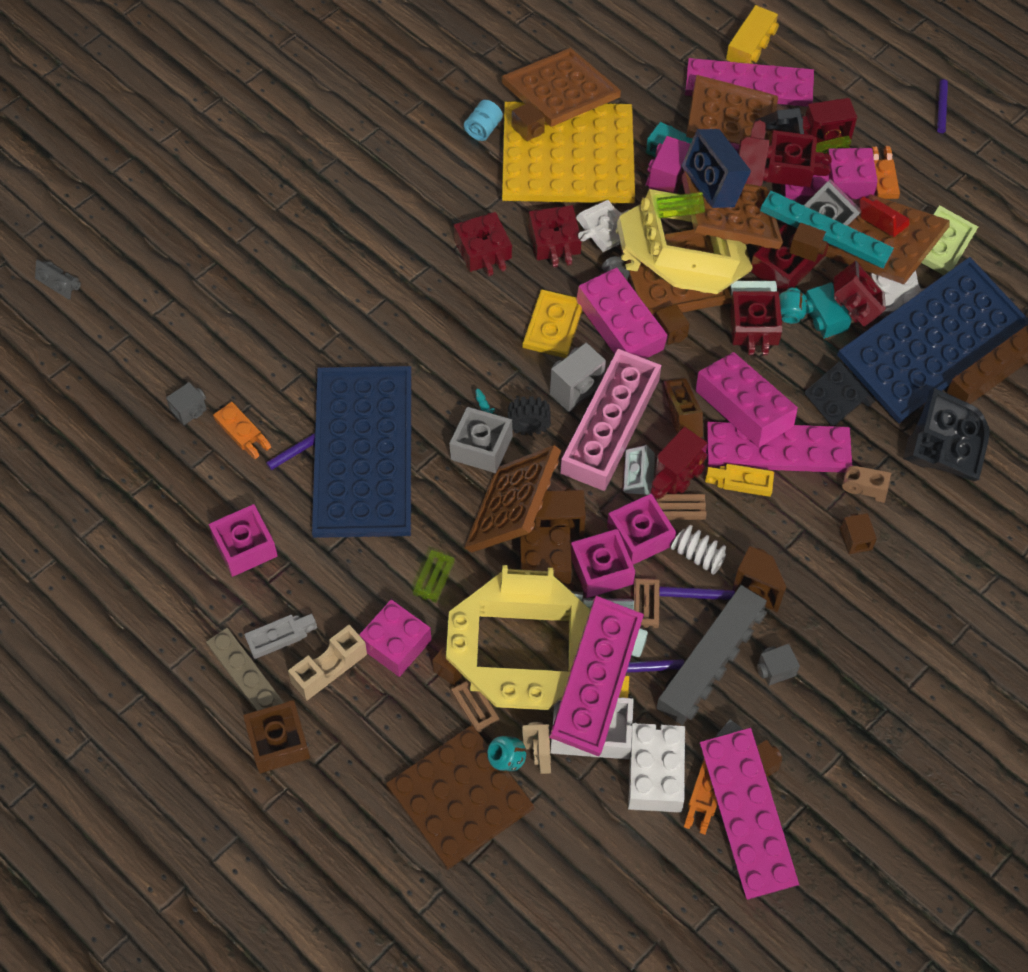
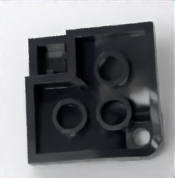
M936 388L929 390L919 422L911 437L908 438L903 459L922 468H933L961 476L973 482L980 479L989 441L988 423L983 413L975 406Z

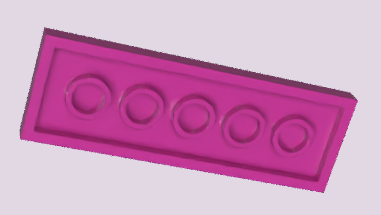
M688 59L686 96H692L696 75L777 95V104L807 107L808 104L813 103L814 69Z
M707 423V468H720V466L732 464L762 470L845 473L846 469L852 466L850 427L794 425L793 428L758 448L732 423Z
M598 596L594 598L549 738L598 757L601 755L644 614Z
M748 728L700 742L746 900L799 886L752 729Z

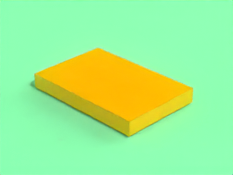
M541 289L523 341V348L567 358L583 311L581 305L577 303V298Z

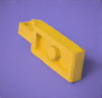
M726 464V466H720L719 469L708 467L705 482L726 490L771 497L774 472Z

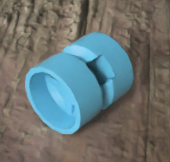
M482 100L464 122V128L472 138L478 141H485L503 118V113L494 102Z

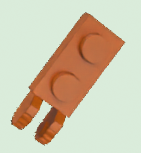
M877 146L871 147L878 181L875 190L876 196L884 199H899L900 191L894 160H892L891 147L885 146L883 151L884 160H879Z
M233 402L213 415L214 420L242 450L245 449L253 459L259 457L257 449L252 445L255 441L266 451L271 448L268 440Z
M704 759L688 806L690 809L684 828L690 829L696 810L705 814V818L700 826V833L705 835L718 802Z

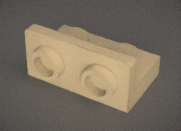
M532 722L522 726L523 743L526 749H534L535 765H540L541 774L551 773L549 725H544L541 722Z

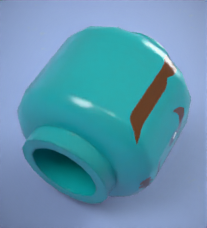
M789 288L779 295L782 321L789 324L800 322L806 316L807 296L797 288Z
M499 736L493 739L487 752L490 765L501 771L518 770L523 766L527 755L524 743L520 739L510 736Z

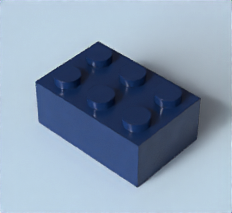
M697 129L681 165L712 208L735 207L751 173L750 168L720 129Z

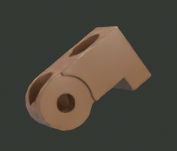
M850 466L846 469L842 488L849 493H860L861 495L875 497V501L885 503L891 473Z

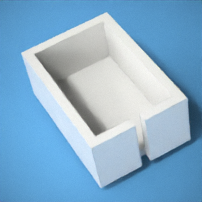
M618 698L605 744L599 757L629 759L632 741L633 699ZM561 700L554 705L553 724ZM552 739L551 754L598 757Z
M632 723L628 809L664 812L682 811L684 804L685 726L661 725L660 730H656V725Z

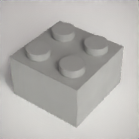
M831 179L804 204V206L846 226L862 211Z
M587 343L580 348L573 349L567 358L563 361L559 360L553 365L551 369L550 395L570 412L597 391L604 377L606 360Z
M467 407L449 443L451 460L496 473L513 437L512 419Z

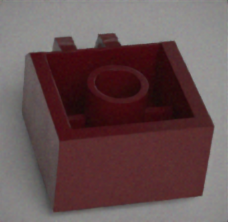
M850 98L808 104L806 115L803 116L804 134L813 135L817 138L816 151L850 146L857 121V115Z
M759 120L753 123L750 137L744 136L740 140L738 154L751 170L746 184L762 186L763 181L768 179L769 168L765 167L766 158L771 159L773 145L769 144L768 139H764L766 125Z
M773 130L771 139L773 148L771 159H768L769 173L766 182L810 188L813 175L828 176L831 173L830 166H828L832 162L831 155L816 152L817 138L813 135Z
M573 205L529 211V232L536 260L551 259L552 267H558V257H564L566 265H572L571 255L581 254L582 244L581 238L579 239L578 237L580 231Z
M496 212L454 224V241L469 272L484 268L487 276H491L494 274L492 267L494 264H497L501 272L506 271L505 261L512 259V244Z
M856 260L834 277V298L840 306L845 305L849 310L850 317L856 323L859 321L864 327L886 309L885 292Z
M733 291L730 303L733 345H747L748 355L754 354L755 345H761L762 355H768L769 345H779L782 334L779 291Z
M685 426L657 456L651 493L658 500L666 494L684 493L690 485V480L694 476L696 478L699 477L705 468L703 463L707 457L706 449L708 443Z

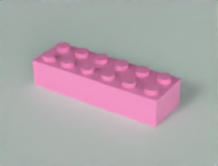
M620 349L617 350L562 458V475L600 490H606L659 382L660 364Z

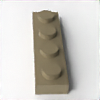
M228 628L206 641L209 649L256 711L284 703Z

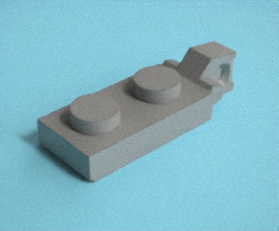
M313 614L299 618V615L294 617L289 615L246 633L245 638L254 659H257L307 637L306 633L317 629V624Z

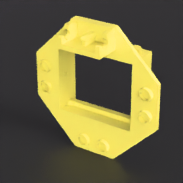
M649 189L646 198L642 199L640 205L618 218L616 234H619L623 252L621 260H631V263L625 265L627 270L638 271L642 262L674 287L718 294L752 270L746 244L740 241L724 240L719 237L710 236L714 254L666 245L660 216L692 222L687 198L684 195Z
M502 565L501 573L449 611L446 659L471 682L470 691H480L495 707L549 710L562 699L590 609L553 576V568H548V571L508 569L507 565ZM479 616L569 621L568 672L477 667Z

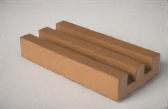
M666 494L659 500L656 499L662 510L676 509V511H663L668 520H706L705 494ZM685 509H700V511H685Z
M635 578L634 611L639 612L640 585H644V616L641 625H643V628H648L649 626L659 628V579ZM649 585H654L653 619H649Z
M467 680L452 688L451 693L470 724L480 733L481 729H487L492 723H498L499 717L488 699L480 691H474L490 716L488 719L485 717L467 688L471 685V682ZM459 691H463L472 708L481 720L480 723H478V721L474 717L473 713L469 709L468 705L464 701Z

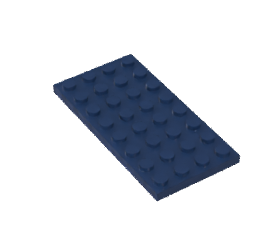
M969 257L839 350L837 355L899 424L926 404L929 390L936 388L944 391L950 386L953 378L1027 326L1028 318L977 263Z
M411 366L318 368L313 538L411 536Z

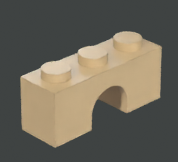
M350 625L329 639L330 645L320 657L312 660L308 655L288 670L291 684L306 701L367 655L365 641Z

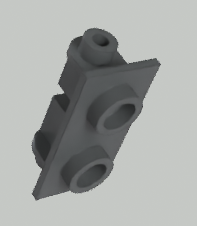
M36 260L35 279L67 299H71V291L78 290L81 286L79 279L68 273L63 274V270L50 261L41 262Z

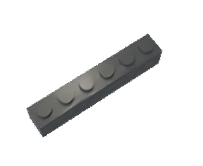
M741 585L660 696L657 709L682 726L687 719L692 720L699 710L697 704L701 699L705 701L713 690V687H711L715 679L720 681L725 674L727 668L724 666L728 661L733 662L740 652L739 645L742 641L747 643L752 636L754 630L751 628L755 623L760 624L766 616L767 611L764 608L767 601Z

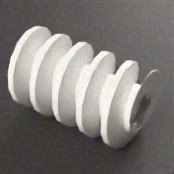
M690 524L677 535L671 549L674 550L678 547V553L680 555L686 553L688 560L695 557L694 563L696 565H700L703 562L704 570H709L712 567L711 574L714 575L725 560L726 546L723 545L720 549H716L717 540L708 544L709 535L700 539L701 531L698 530L692 534L693 526Z

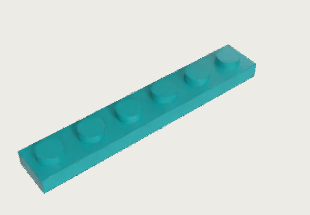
M770 191L760 209L761 212L795 228H798L799 224L803 223L826 231L824 241H827V243L883 269L894 247L774 191Z

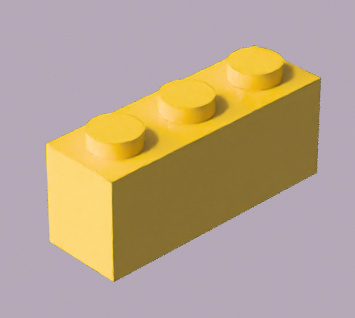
M755 5L728 45L726 60L738 63H756L762 48L766 49L770 36H774L779 26L776 23L778 14Z

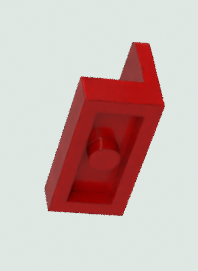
M864 196L860 199L861 218L892 237H895L910 225L908 217L877 199L871 201Z

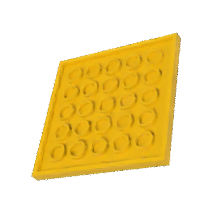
M505 102L502 201L602 203L609 200L610 203H635L632 104H604L552 127L545 122L544 133L526 141L512 127V110L525 103Z

